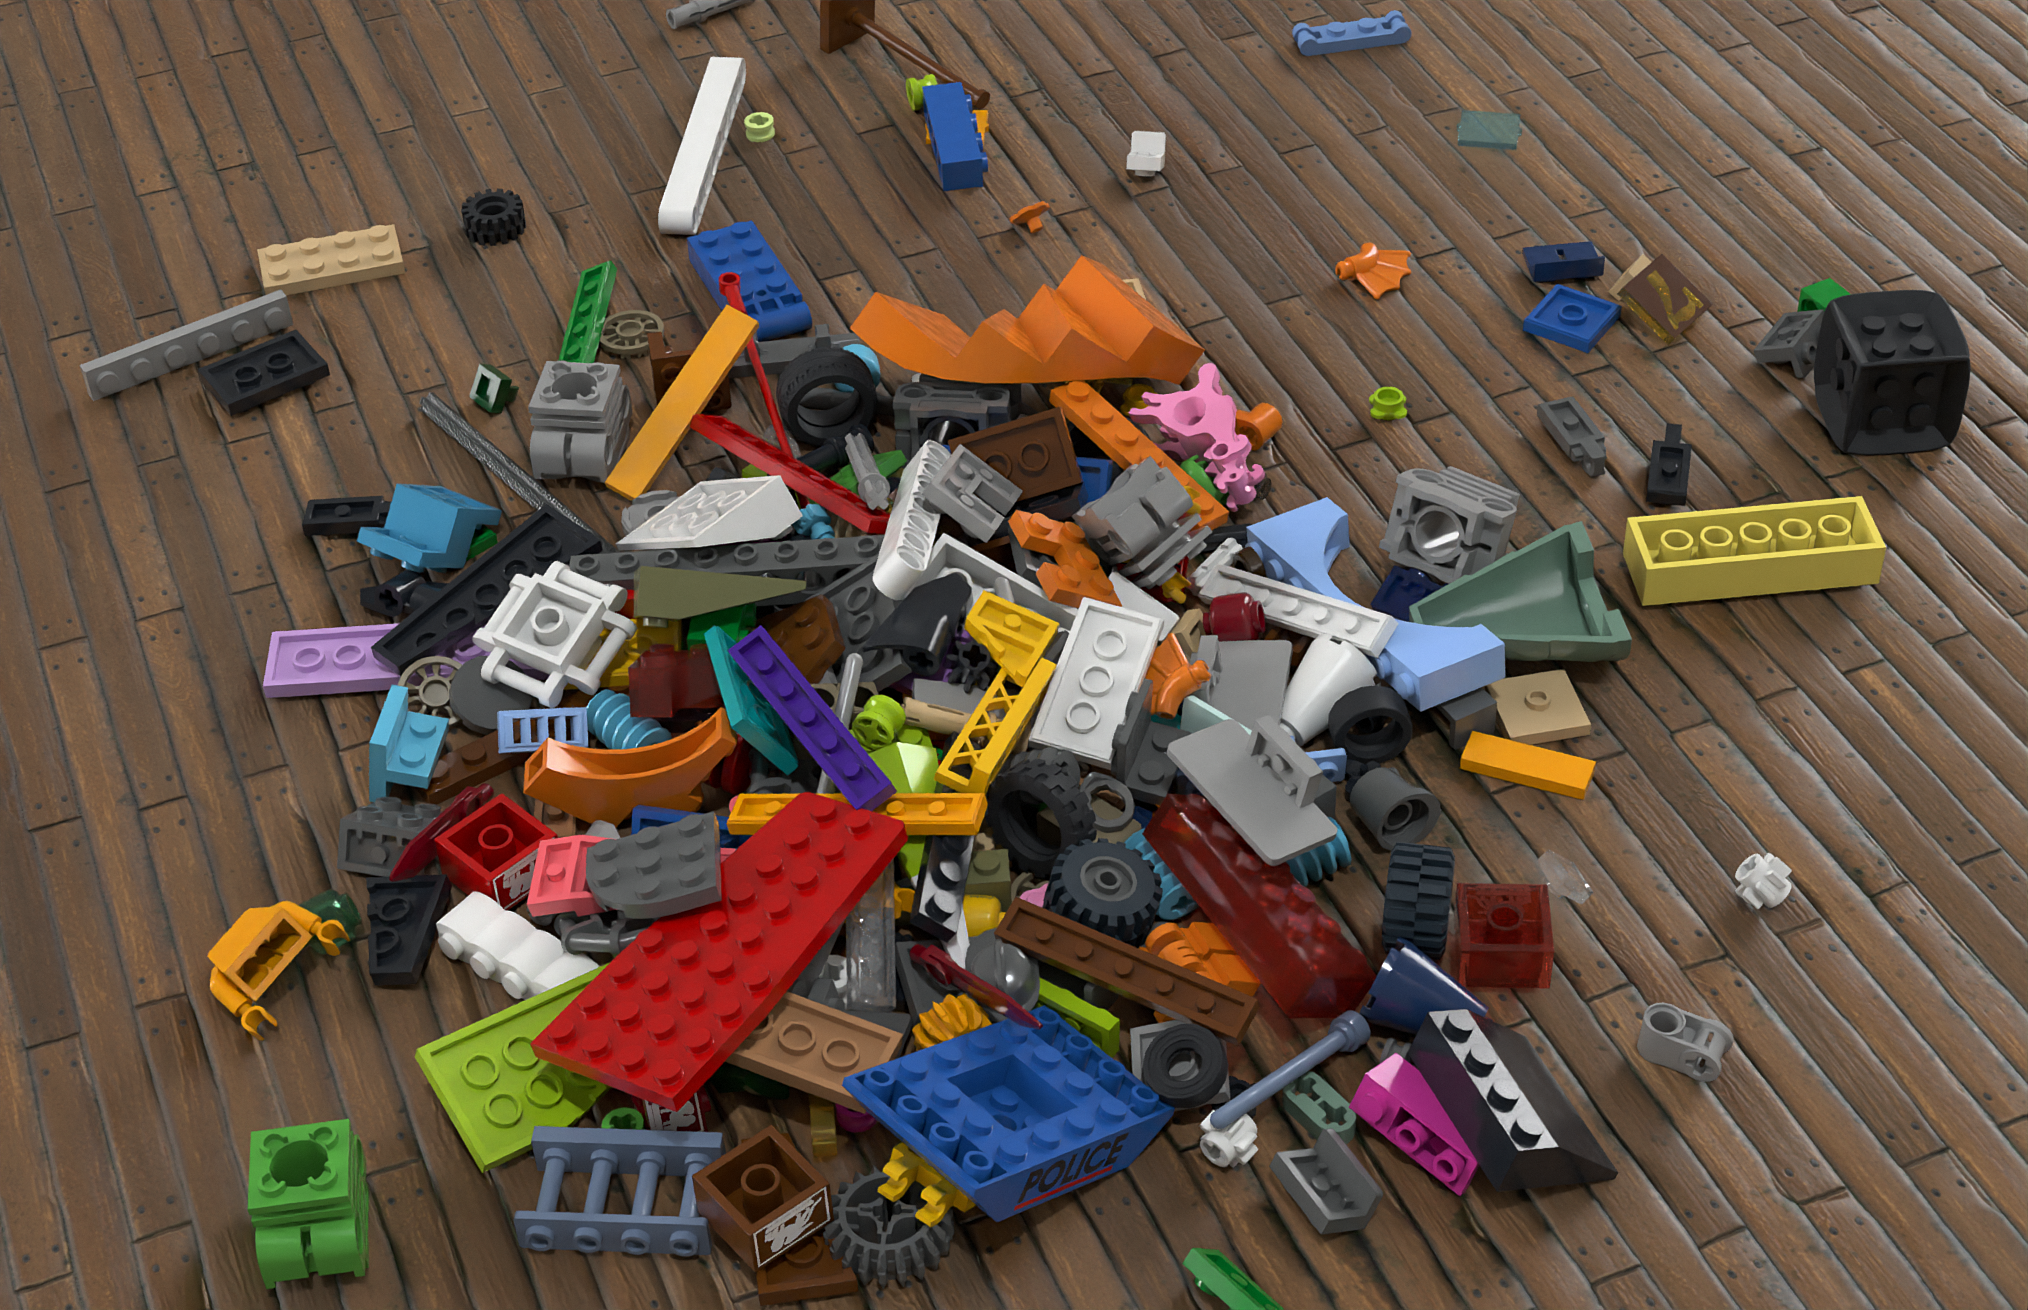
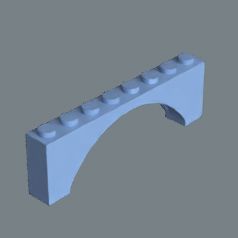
M1328 497L1246 527L1247 544L1245 548L1249 546L1257 552L1265 567L1266 576L1269 579L1361 606L1344 595L1334 585L1328 575L1331 565L1340 551L1350 547L1348 514ZM1395 619L1399 624L1379 657L1375 658L1364 654L1375 667L1376 675L1380 679H1384L1403 699L1408 700L1420 712L1505 678V643L1482 624L1474 627H1444Z

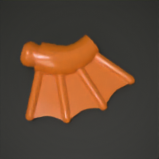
M1364 243L1359 254L1338 262L1335 272L1336 275H1340V280L1349 279L1352 281L1357 279L1375 299H1380L1385 292L1399 290L1400 280L1404 276L1411 274V270L1407 266V259L1411 256V253L1406 250H1378L1375 244Z
M1168 633L1162 644L1155 649L1145 676L1146 679L1153 680L1151 715H1157L1165 719H1174L1184 698L1200 689L1201 683L1209 681L1212 676L1208 672L1209 667L1205 661L1198 660L1192 665L1189 664L1173 633Z

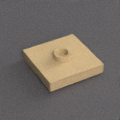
M1565 669L1504 678L1484 686V690L1497 702L1496 720L1505 739L1531 745L1590 735L1591 723Z

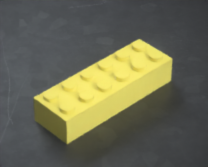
M1857 496L1627 518L1623 556L1642 606L1879 584L1886 546L1863 497Z

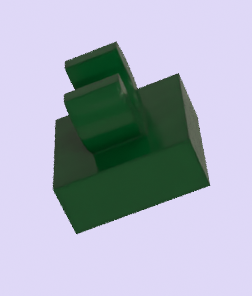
M479 364L469 397L490 413H502L505 401H515L519 387L511 386L512 379L491 364Z

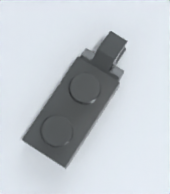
M1572 396L1538 404L1537 416L1567 456L1571 457L1573 462L1581 461L1583 470L1590 477L1605 474L1604 466L1605 459H1607V449L1604 445L1605 437L1576 399Z

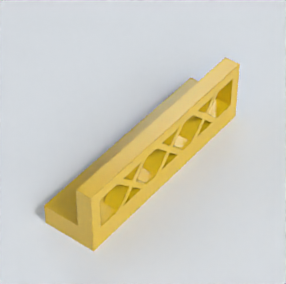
M1041 657L1019 695L1008 696L1003 684L1006 680L1016 685L1018 684L1001 668L938 767L934 780L960 793H985L986 795L989 785L997 777L1045 698L1057 664ZM1004 709L1006 713L1004 719L1001 722L991 723L987 711ZM987 736L989 743L986 748L974 750L969 739ZM967 763L970 764L973 770L970 780L950 771L952 766Z

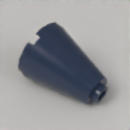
M1398 937L1395 949L1392 948L1368 993L1371 997L1367 1005L1362 1006L1359 1013L1368 1023L1417 1035L1427 1012L1468 1009L1493 1021L1486 1017L1489 1009L1488 1006L1409 940L1407 941L1401 937Z

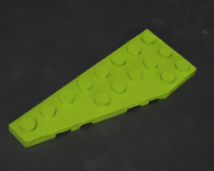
M609 963L416 1050L415 1059L482 1173L532 1150L531 1139L534 1126H574L612 1088L535 1057L530 1045Z

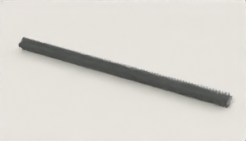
M429 392L427 397H421L419 404L422 406L420 410L533 508L538 511L547 504L599 538L603 548L599 554L620 553L605 538L599 535V533L444 403L437 395Z

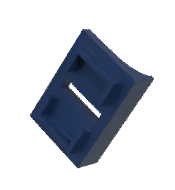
M1592 241L1524 247L1522 249V254L1533 282L1543 283L1554 282L1559 279L1594 278V276H1602L1604 273L1605 256L1597 255ZM1558 255H1562L1564 260H1560Z

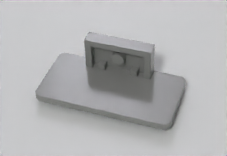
M1218 635L1201 636L1198 652H1192L1190 665L1198 660H1203L1208 665V672L1212 676L1209 681L1201 683V688L1191 695L1252 730L1256 719L1268 714L1280 726L1293 654L1292 643L1287 640L1219 642Z
M1269 714L1254 721L1251 735L1237 721L1227 719L1169 743L1167 749L1168 757L1265 863L1272 866L1281 864L1335 839L1337 827L1314 804L1323 771Z

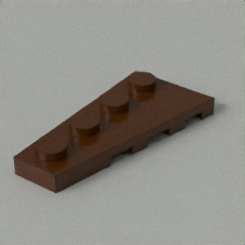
M782 1133L781 1135L795 1148L789 1133ZM750 1138L741 1139V1143L745 1142ZM821 1228L758 1270L756 1276L760 1306L859 1292L857 1278L852 1267L845 1269L842 1267L843 1256L837 1260L831 1258L830 1247L835 1238L828 1239V1245H825L823 1236L825 1229Z

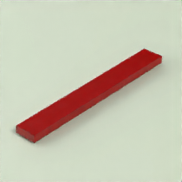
M703 414L692 416L690 428L765 473L771 476L780 475L787 486L866 533L885 534L890 513L878 506L872 510L859 495L723 416Z

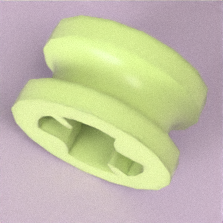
M756 112L744 119V124L747 128L745 133L748 140L752 142H765L774 137L775 128L773 127L774 118L772 115Z

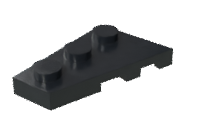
M447 874L418 875L396 882L390 881L389 877L366 878L367 890L370 894V904H367V916L371 925V934L368 936L369 974L375 985L417 984L437 930L436 923L441 919L452 884Z

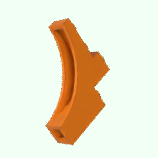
M721 707L709 719L687 733L671 740L639 748L608 750L584 748L555 741L548 737L525 762L523 793L590 824H593L596 820H602L614 824L615 828L623 820H628L632 816L633 808L637 805L696 813L700 809L704 794L701 791V783H704L709 778L712 769L723 757H728L732 754L737 745L738 735L731 728L726 709Z

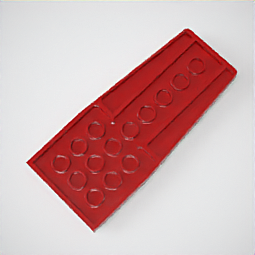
M811 792L800 793L721 863V901L676 914L662 916L646 930L640 932L636 939L621 951L530 1043L535 1057L678 1112L766 1018L908 841V835L904 822L863 808L856 810L850 804Z

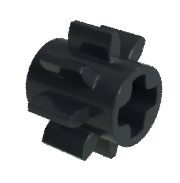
M975 639L965 645L956 641L952 649L953 654L947 655L943 667L952 669L948 683L964 684L963 689L965 693H968L971 685H977L980 689L985 690L990 681L989 677L995 676L998 664L990 662L991 656L988 649Z

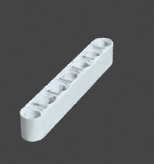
M927 440L903 470L873 573L875 586L884 595L894 600H901L927 568L941 513L930 506L928 499L921 495L951 456V453L944 446L932 440Z

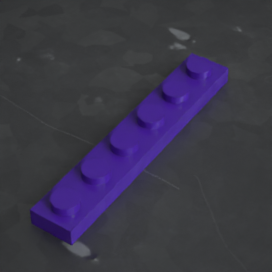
M762 625L727 650L741 670L856 810L863 808L873 811L897 792L892 782Z

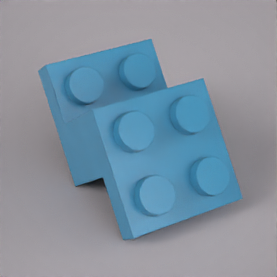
M396 484L384 528L361 527L357 542L371 547L370 553L374 556L389 560L395 557L402 560L401 566L408 570L424 572V569L427 568L436 572L446 573L447 568H464L475 529H481L482 524L498 525L502 510L442 486Z

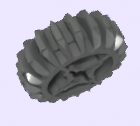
M874 1165L871 1175L864 1176L856 1171L853 1184L840 1182L838 1194L831 1195L834 1220L823 1227L825 1229V1232H823L824 1243L828 1245V1239L835 1238L830 1247L831 1258L837 1260L843 1256V1269L852 1267L854 1274H859V1279L864 1286L875 1278L878 1279L883 1289L888 1280L897 1279L904 1287L907 1276L913 1275L922 1280L925 1274V1267L938 1269L940 1256L948 1255L950 1240L953 1239L952 1235H954L955 1231L954 1221L952 1220L953 1208L952 1206L949 1208L937 1225L929 1227L915 1217L916 1212L927 1204V1201L920 1197L921 1192L926 1187L915 1180L899 1200L892 1202L877 1192L878 1187L886 1183L890 1176L880 1172Z

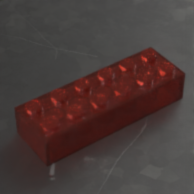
M1167 794L1142 835L1289 1019L1337 1018L1346 1011H1355L1371 989L1377 975L1368 966L1365 955L1354 948L1343 936L1339 924L1327 916L1315 902L1314 894L1302 886L1290 872L1289 864L1286 861L1275 866L1265 863L1205 796L1197 794Z

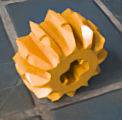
M965 993L957 998L948 994L943 1002L938 1004L932 1001V1008L928 1012L919 1014L921 1022L912 1029L915 1036L913 1043L917 1048L916 1051L992 1025L982 1006H978Z

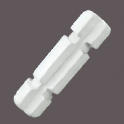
M1227 538L1187 578L1191 585L1186 588L1190 589L1193 595L1198 596L1216 565L1219 563L1230 566L1233 563L1235 552L1243 549L1242 545L1237 544L1234 538Z

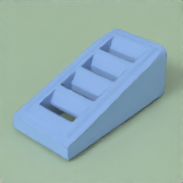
M586 707L498 711L499 753H534L549 737L548 719H554L555 741L588 748ZM565 719H570L571 741H566ZM513 720H520L521 743H514ZM530 720H537L538 742L531 743Z

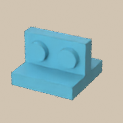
M391 685L369 742V801L375 802L378 797H389L393 783L428 789L449 731L448 718L408 711V687Z

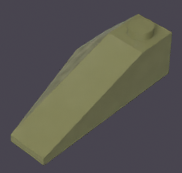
M640 566L634 572V618L643 619V626L668 628V621H680L801 592L806 589V581Z

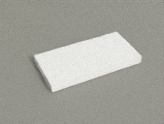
M1083 597L1028 740L1029 747L1039 750L1048 747L1056 748L1059 751L1069 750L1078 761L1111 770L1113 758L1117 751L1112 749V740L1118 724L1125 725L1128 717L1125 716L1129 696L1132 691L1139 692L1163 630L1164 619Z

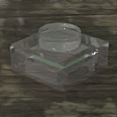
M1549 849L1536 861L1546 876L1543 879V883L1556 897L1562 899L1566 896L1582 905L1594 893L1572 861Z

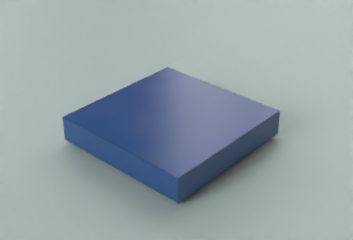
M1556 284L1524 319L1523 331L1589 353L1620 318L1622 306Z

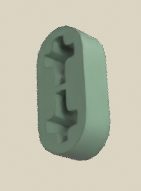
M1308 1071L1282 1089L1283 1107L1316 1140H1318L1323 1129L1333 1128L1345 1144H1348L1353 1139L1356 1129V1113L1349 1108L1350 1104L1319 1075ZM1310 1092L1312 1093V1097L1309 1098L1306 1094ZM1326 1118L1332 1123L1327 1125ZM1340 1121L1343 1122V1125L1341 1126L1337 1124Z

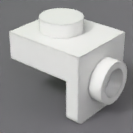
M1134 131L1132 133L1131 152L1127 155V169L1135 170V175L1155 176V171H1161L1165 164L1166 134L1164 132Z

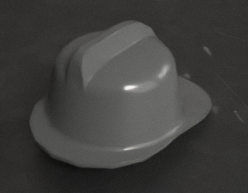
M997 928L984 931L974 938L967 948L965 969L1012 997L1025 1010L1031 1011L1038 1001L1040 990L1038 959L1024 954L1021 949L1011 944H1004L1001 939H996L994 932ZM968 995V997L973 999L978 1006H982V1008L988 1014V1019L991 1023H997L1008 1019L1007 1017L1003 1016L1002 1014L998 1013L997 1011L993 1010L992 1008L988 1007L987 1005Z

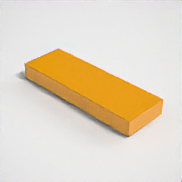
M1472 731L1460 760V769L1581 800L1585 799L1596 766V761L1476 731Z

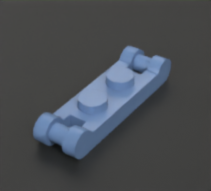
M1396 10L1390 11L1382 18H1362L1359 21L1345 23L1331 22L1328 25L1309 27L1306 23H1299L1292 29V36L1296 43H1298L1300 52L1305 56L1401 44L1407 42L1412 34L1409 26L1405 23L1403 15Z

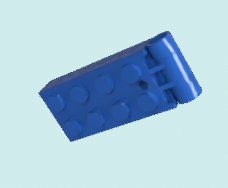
M752 220L736 222L729 227L714 231H703L698 235L687 238L689 260L721 311L729 303L727 297L719 292V276L727 272H733L740 276V294L747 314L759 323V328L757 329L758 342L769 341L812 329L811 313L806 302L802 300L801 292Z

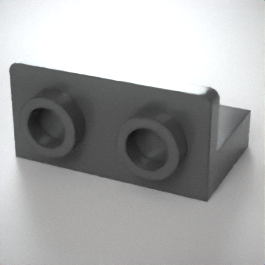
M1824 310L1784 313L1753 350L1757 362L1784 364L1791 361L1796 377L1805 378L1814 367Z

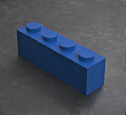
M961 82L923 86L924 117L943 191L982 187L983 173L988 172V160L986 152H983L982 136L980 132L978 133L977 118L972 110L970 94H964Z

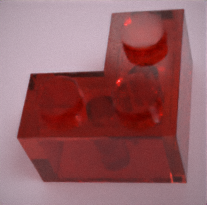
M672 644L651 645L649 650H645L628 667L630 717H673L680 708H721L724 706L707 644L692 645L690 650H674V645Z

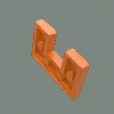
M1020 510L1014 512L1008 523L1021 548L1054 556L1058 564L1054 565L1043 562L1036 572V576L1049 601L1079 608L1083 597L1122 607L1114 591L1113 583L1105 575L1099 564L1100 560L1092 551L1085 538V532L1081 527L1072 522L1063 523L1049 519L1041 513L1031 514Z

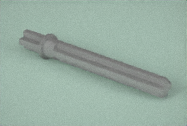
M849 433L845 437L847 442L845 449L859 482V496L872 510L878 505L884 510L889 505L887 500L890 492L889 482L880 474L864 435L859 433L854 437Z

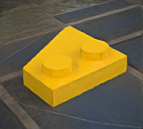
M983 590L966 617L964 629L978 643L983 644L988 649L990 656L1019 686L1024 687L1041 657H1044L1055 639L1060 623Z

